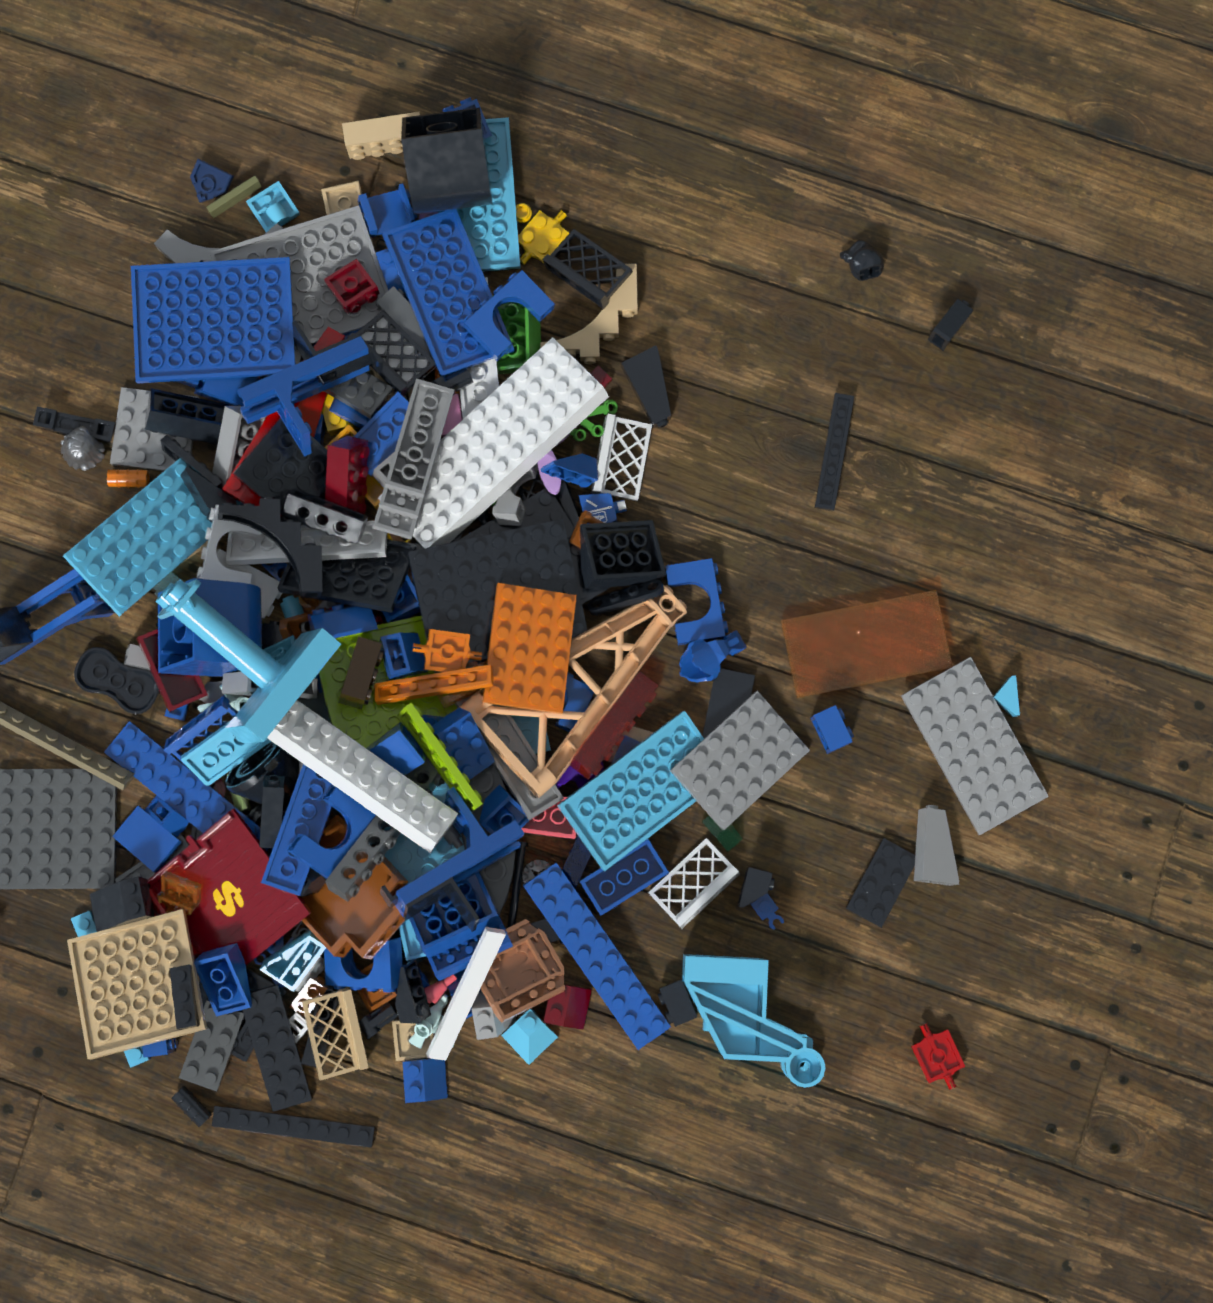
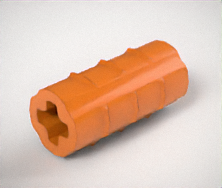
M117 469L108 470L107 485L109 487L139 488L146 487L150 483L148 470Z

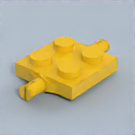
M562 210L554 219L539 211L518 235V242L524 248L525 253L520 257V263L525 265L531 257L539 259L544 263L542 259L547 254L551 255L569 235V232L560 225L567 216Z

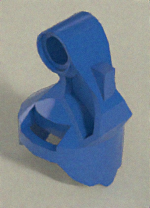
M737 630L728 634L722 640L710 642L702 639L694 640L689 643L688 648L681 656L679 674L681 677H685L688 681L692 682L712 681L717 678L721 662L728 654L734 656L747 648Z

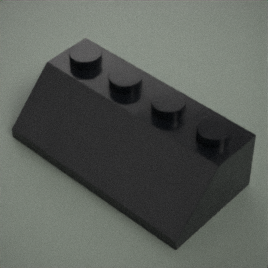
M151 388L145 417V430L216 445L219 440L224 408L228 404Z

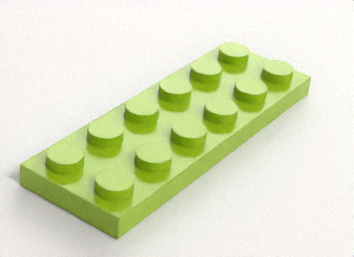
M412 703L405 706L398 714L399 718L449 789L453 787L456 789L472 813L483 804L481 802V795L477 790L471 788L469 778L457 768V761L452 756L449 757L445 751V744L440 739L437 740L433 734L434 729L428 722L425 723L421 717L422 712L417 706H413Z

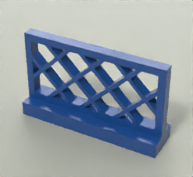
M223 695L166 739L164 751L168 755L172 753L181 761L183 754L179 751L180 748L187 747L192 749L199 744L194 743L196 736L207 738L214 733L208 732L210 725H220L221 728L229 722L222 721L224 714L229 712L235 717L238 712L229 704L230 700Z

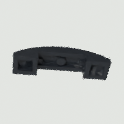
M37 406L33 426L62 434H69L74 429L83 426L87 428L90 435L96 440L111 442L115 422L97 418H85Z

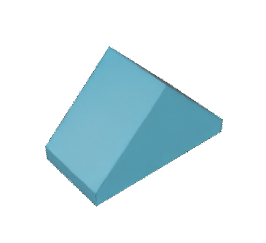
M1015 675L1009 677L993 696L996 703L1012 717L1020 715Z

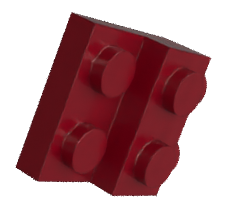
M357 258L324 279L346 314L357 313L363 304L374 302L380 294L377 285Z

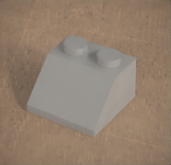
M478 992L471 1007L477 1040L498 1037L516 1022V1016L501 1023L495 1016L483 992Z

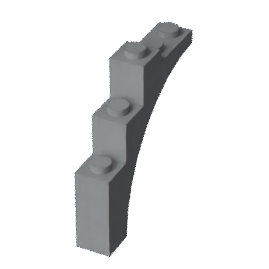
M277 223L265 234H269L281 230L283 228ZM166 230L154 243L157 249L173 263L212 261L209 252L221 249L191 244L178 238L169 230Z

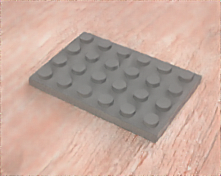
M756 691L681 759L670 772L722 830H725L810 750L762 695Z

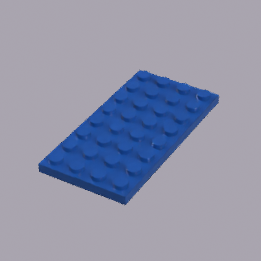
M457 209L446 210L383 232L382 236L432 358L436 363L440 377L448 376L463 368L467 369L494 359L464 328L466 316L472 311L475 313L480 309L479 305L486 298L490 300L493 296ZM497 308L493 314V322L497 329L511 342ZM513 345L511 346V349H510L506 354L511 353V352L514 351Z

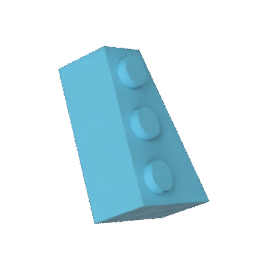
M309 929L264 959L260 970L294 992L326 947Z

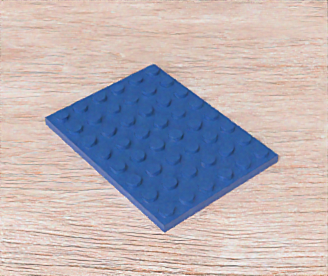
M290 257L131 266L136 383L270 376L296 365L292 326L293 303Z

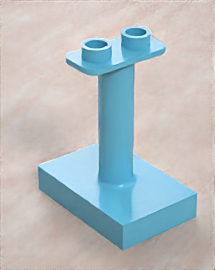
M179 579L175 584L170 583L155 601L162 607L157 617L162 620L174 615L259 686L227 725L226 729L243 743L264 742L336 652L341 643L323 628L301 633L279 662H277L195 593L201 584L199 580L196 579L185 583Z

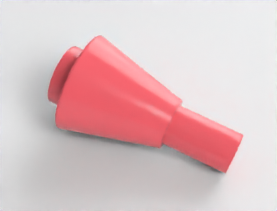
M453 974L444 980L425 987L424 990L428 1003L433 1002L436 1005L448 986L457 977Z

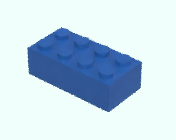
M647 839L606 871L600 868L582 879L580 883L601 916L669 872Z

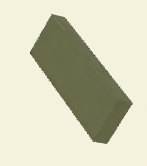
M253 176L206 208L214 219L260 189L261 184L256 176Z

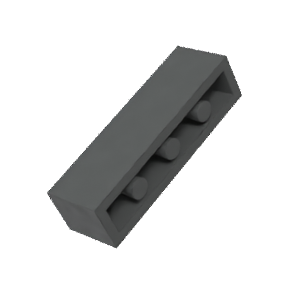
M393 286L376 302V306L381 311L384 310L432 358L411 304L406 300V294L400 288L397 290Z

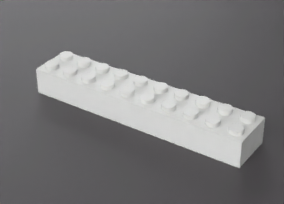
M298 700L267 737L429 853L432 852L458 815L457 812Z

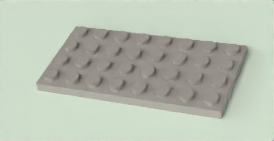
M971 657L901 695L978 835L987 832L1049 797Z

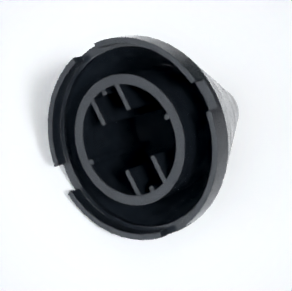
M271 741L230 771L225 781L226 787L233 794L262 804L264 775L285 776L283 813H286L300 774L299 760Z

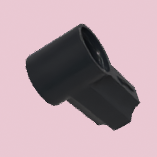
M463 368L449 376H441L432 383L454 389V395L455 392L472 384L473 380L469 371Z
M387 1002L372 1014L369 1013L358 1021L360 1031L367 1040L398 1016L390 1002Z

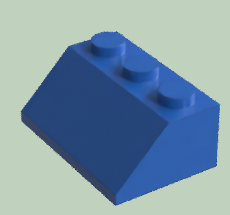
M344 604L333 605L331 610L324 611V608L312 610V614H307L311 631L323 628L334 638L378 629L372 609L352 605L344 607Z

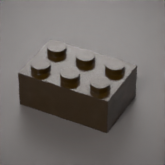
M358 636L338 703L361 710L363 704L368 705L373 689L369 688V685H374L378 669H375V666L379 667L384 653L383 650H380L382 643Z

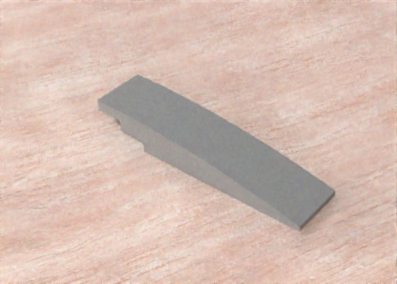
M416 378L373 529L412 539L454 389Z

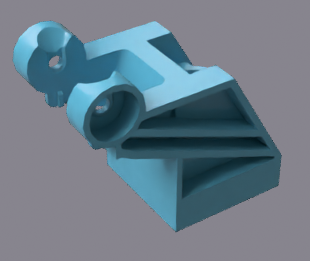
M683 954L682 980L703 1019V1031L710 1032L724 1059L780 1062L782 1071L790 1081L804 1088L813 1087L821 1081L825 1073V1063L822 1056L813 1049L812 1038L806 1034L796 1033L790 1028L766 1018L769 960L764 958Z

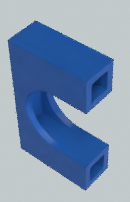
M523 270L518 274L516 272L513 273L508 279L509 282L504 287L502 285L494 291V296L490 300L486 298L479 305V310L475 313L472 311L465 318L464 328L496 361L505 355L512 346V343L497 329L493 322V314L500 305L507 302L519 303L526 307L539 322L554 310L555 304Z
M711 558L665 566L667 584L670 588L683 585H697L703 588L710 598V609L703 618L675 624L678 646L689 644L694 640L710 641L724 638L725 633H728L727 621L722 619L725 609L724 603L719 601L718 594H722L720 582L716 583L715 575H718L717 563H713Z
M569 672L567 673L563 711L585 712L594 692L583 680L578 681L574 679V675ZM557 719L555 726L570 732L578 720Z
M334 785L331 786L322 800L339 811L346 821L347 830L342 842L333 848L325 849L305 834L299 833L287 849L288 852L326 879L376 816Z
M390 937L373 957V968L369 975L363 974L356 967L352 948L344 957L333 956L326 948L324 950L326 985L334 986V989L350 987L351 990L367 988V991L383 989L385 993L395 992V989L398 988L402 966L401 937Z

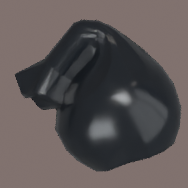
M863 240L855 242L848 250L840 253V258L849 263L852 275L859 281L876 278L884 270L882 254Z

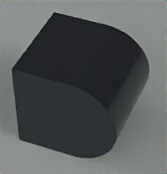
M480 107L402 117L401 142L414 214L493 204Z

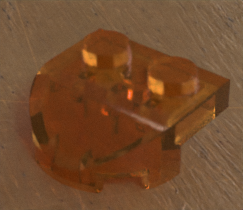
M165 871L161 875V892L157 895L158 902H163L167 907V913L184 909L186 916L191 915L201 902V884Z

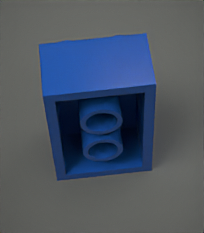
M459 707L432 725L434 729L433 734L437 740L440 739L445 744V751L449 757L452 756L457 761V768L461 773L466 774L469 780L495 762L469 711Z

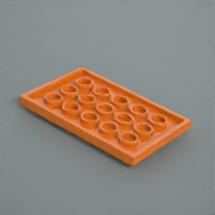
M497 583L487 665L493 667L494 686L484 688L482 703L556 714L563 713L577 595Z

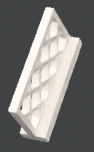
M607 414L604 417V431L600 439L597 455L598 480L592 483L590 493H611V496L638 501L652 424L619 418L612 414ZM617 422L625 424L629 431L620 436L616 430ZM638 427L646 428L645 437L639 440L633 430ZM629 433L636 440V443L630 447L622 439V437ZM619 440L625 450L617 455L612 447L613 443ZM638 444L642 449V455L636 459L630 449ZM627 451L633 461L624 466L619 456ZM616 459L622 469L613 474L609 468V463ZM635 463L639 472L638 475L632 478L626 468ZM621 471H624L629 478V481L623 485H620L615 477ZM612 478L618 488L614 491L605 490L606 481ZM631 482L635 487L634 496L628 495L622 487Z
M706 838L648 893L683 929L740 873ZM708 845L712 850V858H700V850ZM697 861V872H687L686 863ZM700 861H712L711 872H700ZM714 861H723L728 867L723 872H714ZM675 874H683V885H671V878ZM686 874L697 875V886H685ZM700 875H711V883L708 886H699ZM660 888H668V899H659L655 893ZM671 888H682V900L671 899ZM685 888L697 889L696 897L693 900H685ZM671 902H682V910L675 916L670 911Z

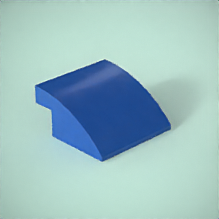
M480 872L457 885L479 917L475 931L471 932L448 896L409 918L422 951L427 956L438 981L467 968L485 927L505 930L506 936L498 953L513 947Z

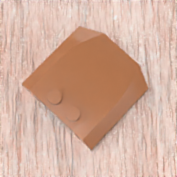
M526 919L506 929L513 947L496 955L481 986L484 996L501 1023L565 990L563 964L545 932L529 924V921Z

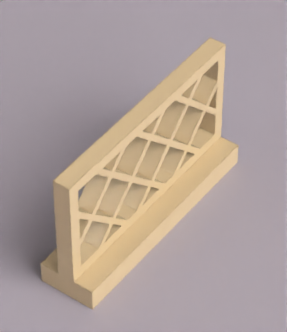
M347 987L301 1001L320 1081L358 1069L369 1068L352 992ZM337 996L339 1004L334 1011L326 1005L330 998ZM316 1002L321 1005L316 1016L309 1013L308 1004ZM324 1008L333 1012L328 1023L319 1019ZM336 1015L343 1019V1025L340 1030L331 1026ZM317 1020L326 1025L320 1036L313 1031ZM328 1028L338 1032L332 1043L323 1038ZM340 1035L345 1036L348 1041L344 1050L335 1045ZM321 1040L330 1045L325 1055L320 1054L317 1049ZM333 1047L342 1052L337 1062L327 1058ZM345 1054L351 1057L353 1066L344 1068L339 1065ZM326 1060L335 1064L331 1072L323 1074L322 1066Z

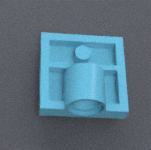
M279 181L246 201L265 232L269 231L277 223L283 226L300 215Z

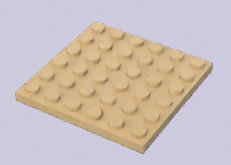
M184 909L67 940L87 1059L92 1060L207 1029ZM190 964L192 965L199 1026L177 1030L169 968Z

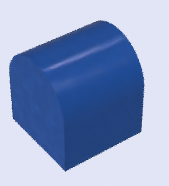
M198 578L185 582L189 583L196 579L199 580L201 584L195 593L262 648L260 587L248 583ZM158 604L159 614V612L162 610V607ZM174 615L162 620L158 618V673L223 676L224 673L241 672Z

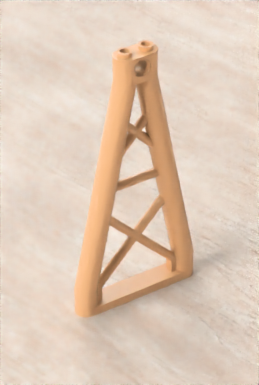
M668 585L664 586V592L660 594V597L657 596L658 598L654 597V599H647L646 602L633 605L571 639L569 665L597 695L585 712L563 711L562 714L522 708L492 706L494 704L482 703L484 688L474 693L459 706L471 713L484 740L536 797L540 798L559 781L668 630L687 614L686 604L673 595L674 592ZM662 602H668L671 609H665ZM655 616L635 644L624 643L625 631ZM616 637V642H607ZM593 649L615 650V671L601 689L575 659ZM623 651H629L623 659ZM500 714L539 717L537 768L530 773L482 720L486 715ZM547 718L578 720L545 765Z

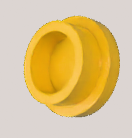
M520 203L516 205L517 222L525 223L530 220L532 210L527 204Z

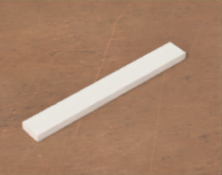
M485 927L426 1052L427 1058L446 1061L506 936L505 930Z

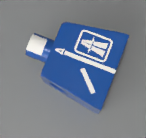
M611 493L579 496L582 512L587 510L592 513L593 517L604 523L617 522L616 514L627 511L625 500L613 502Z

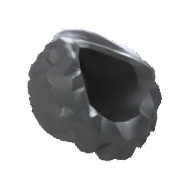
M81 426L74 429L69 434H66L64 440L61 441V454H63L67 464L70 467L73 466L75 470L81 468L83 471H87L90 468L96 467L97 463L104 459V445L90 435L86 427Z

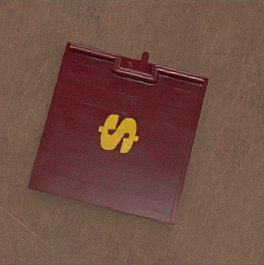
M235 808L213 824L198 839L194 840L191 835L187 836L186 840L190 845L148 879V884L169 912L185 910L190 939L200 955L205 951L237 943L245 960V965H248L312 913L300 896L261 883L270 855L265 848H260L259 840Z

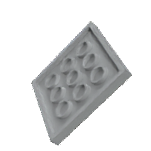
M121 387L110 459L111 465L165 471L176 461L162 450L160 440L167 435L170 439L178 441L183 450L190 451L191 453L194 441L188 438L173 437L169 434L145 430V417L150 391Z

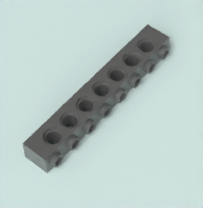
M427 757L422 765L412 770L406 776L431 795H433L435 788L444 781ZM427 780L426 783L420 784L421 781ZM376 815L325 881L328 890L349 902L352 897L358 894L362 883L371 877L375 866L381 864L388 849L394 847L401 832L394 827L384 831L386 827L392 826ZM376 842L380 843V844H379L378 846H376V847H372V846H371L373 843H376ZM367 858V861L363 863L359 862L361 859ZM351 874L355 875L353 878L347 879V876Z

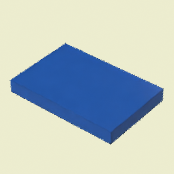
M140 806L135 808L112 836L154 873L159 871L181 844L177 837L160 826Z

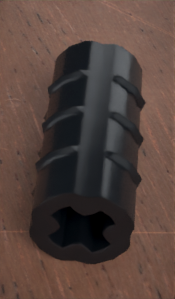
M185 1086L171 1098L177 1104V1107H180L184 1114L198 1127L212 1116L209 1110Z

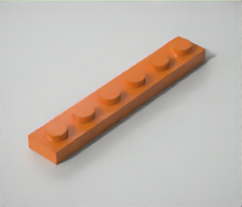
M484 665L374 683L375 703L380 705L494 686L493 667L491 665Z

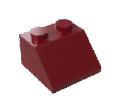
M564 984V992L548 999L544 1023L583 1030L592 990Z

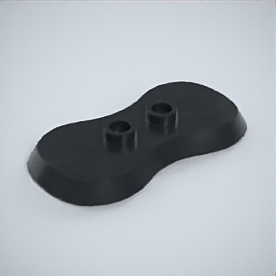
M93 647L88 649L79 658L75 667V682L81 689L90 693H99L111 697L128 713L142 714L154 704L159 693L151 671L126 666L104 648Z

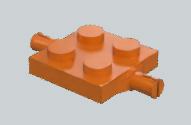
M429 629L428 640L425 645L413 643V647L421 649L413 648L412 651L421 652L425 655V670L448 672L466 669L469 659L481 661L482 658L474 656H482V652L470 651V634Z

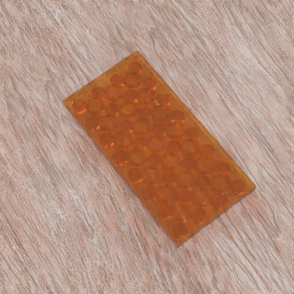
M936 590L781 620L796 698L953 667Z

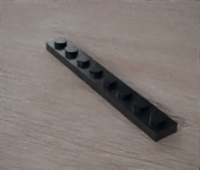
M218 1105L214 1106L212 1119L213 1127L370 1148L373 1147L375 1126Z

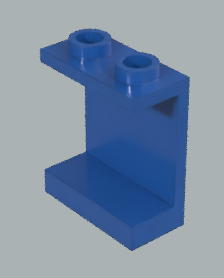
M399 184V188L396 191L367 198L366 193L358 195L357 202L370 238L415 222L417 215L414 214L413 207L409 203L411 201L409 190H405L403 184Z

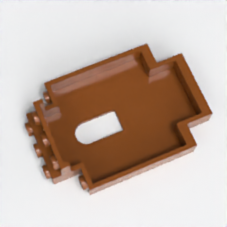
M338 814L333 817L329 825L326 823L320 840L323 848H333L344 839L347 826L343 815ZM384 857L381 864L376 865L372 870L371 877L362 883L358 894L352 897L349 902L328 890L326 882L318 893L300 896L312 912L302 922L333 956L344 957L353 947L362 958L372 959L405 921L396 906L389 908L380 894V889L385 885L390 894L394 896L397 890L408 883V880ZM363 858L359 862L363 863L367 861V858ZM351 874V875H349L348 877L351 879V878H353L355 875H354V874Z

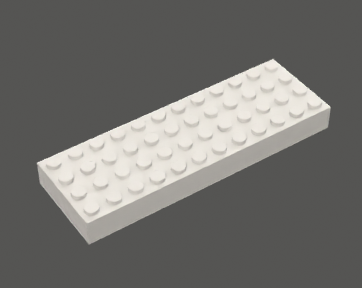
M553 337L440 440L413 532V537L423 548L448 544L454 540L609 397L604 387Z

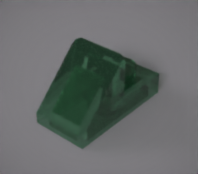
M710 816L702 821L727 852L743 840L732 824L725 830H722Z

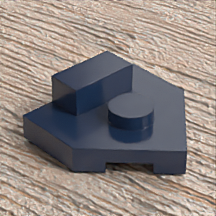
M197 159L190 175L199 203L226 194L234 177L200 159Z

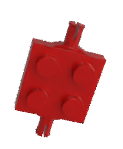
M925 1023L924 1026H919L924 1038L920 1042L911 1045V1048L927 1082L932 1083L938 1079H944L949 1090L957 1087L952 1075L957 1070L964 1068L965 1064L949 1030L946 1029L932 1034L928 1023Z

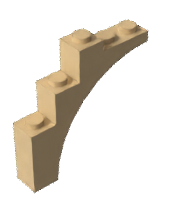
M625 264L632 269V274L609 298V304L590 324L571 336L556 340L572 357L580 354V361H584L585 364H594L596 361H600L599 338H603L605 341L619 338L618 315L633 317L638 313L636 264ZM617 269L616 277L622 276L625 271ZM541 342V348H542L547 342Z

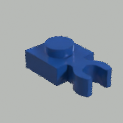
M768 893L751 903V906L762 921L765 918L769 919L768 924L771 929H776L773 925L774 919H778L781 924L784 923L783 918L774 913L779 908Z

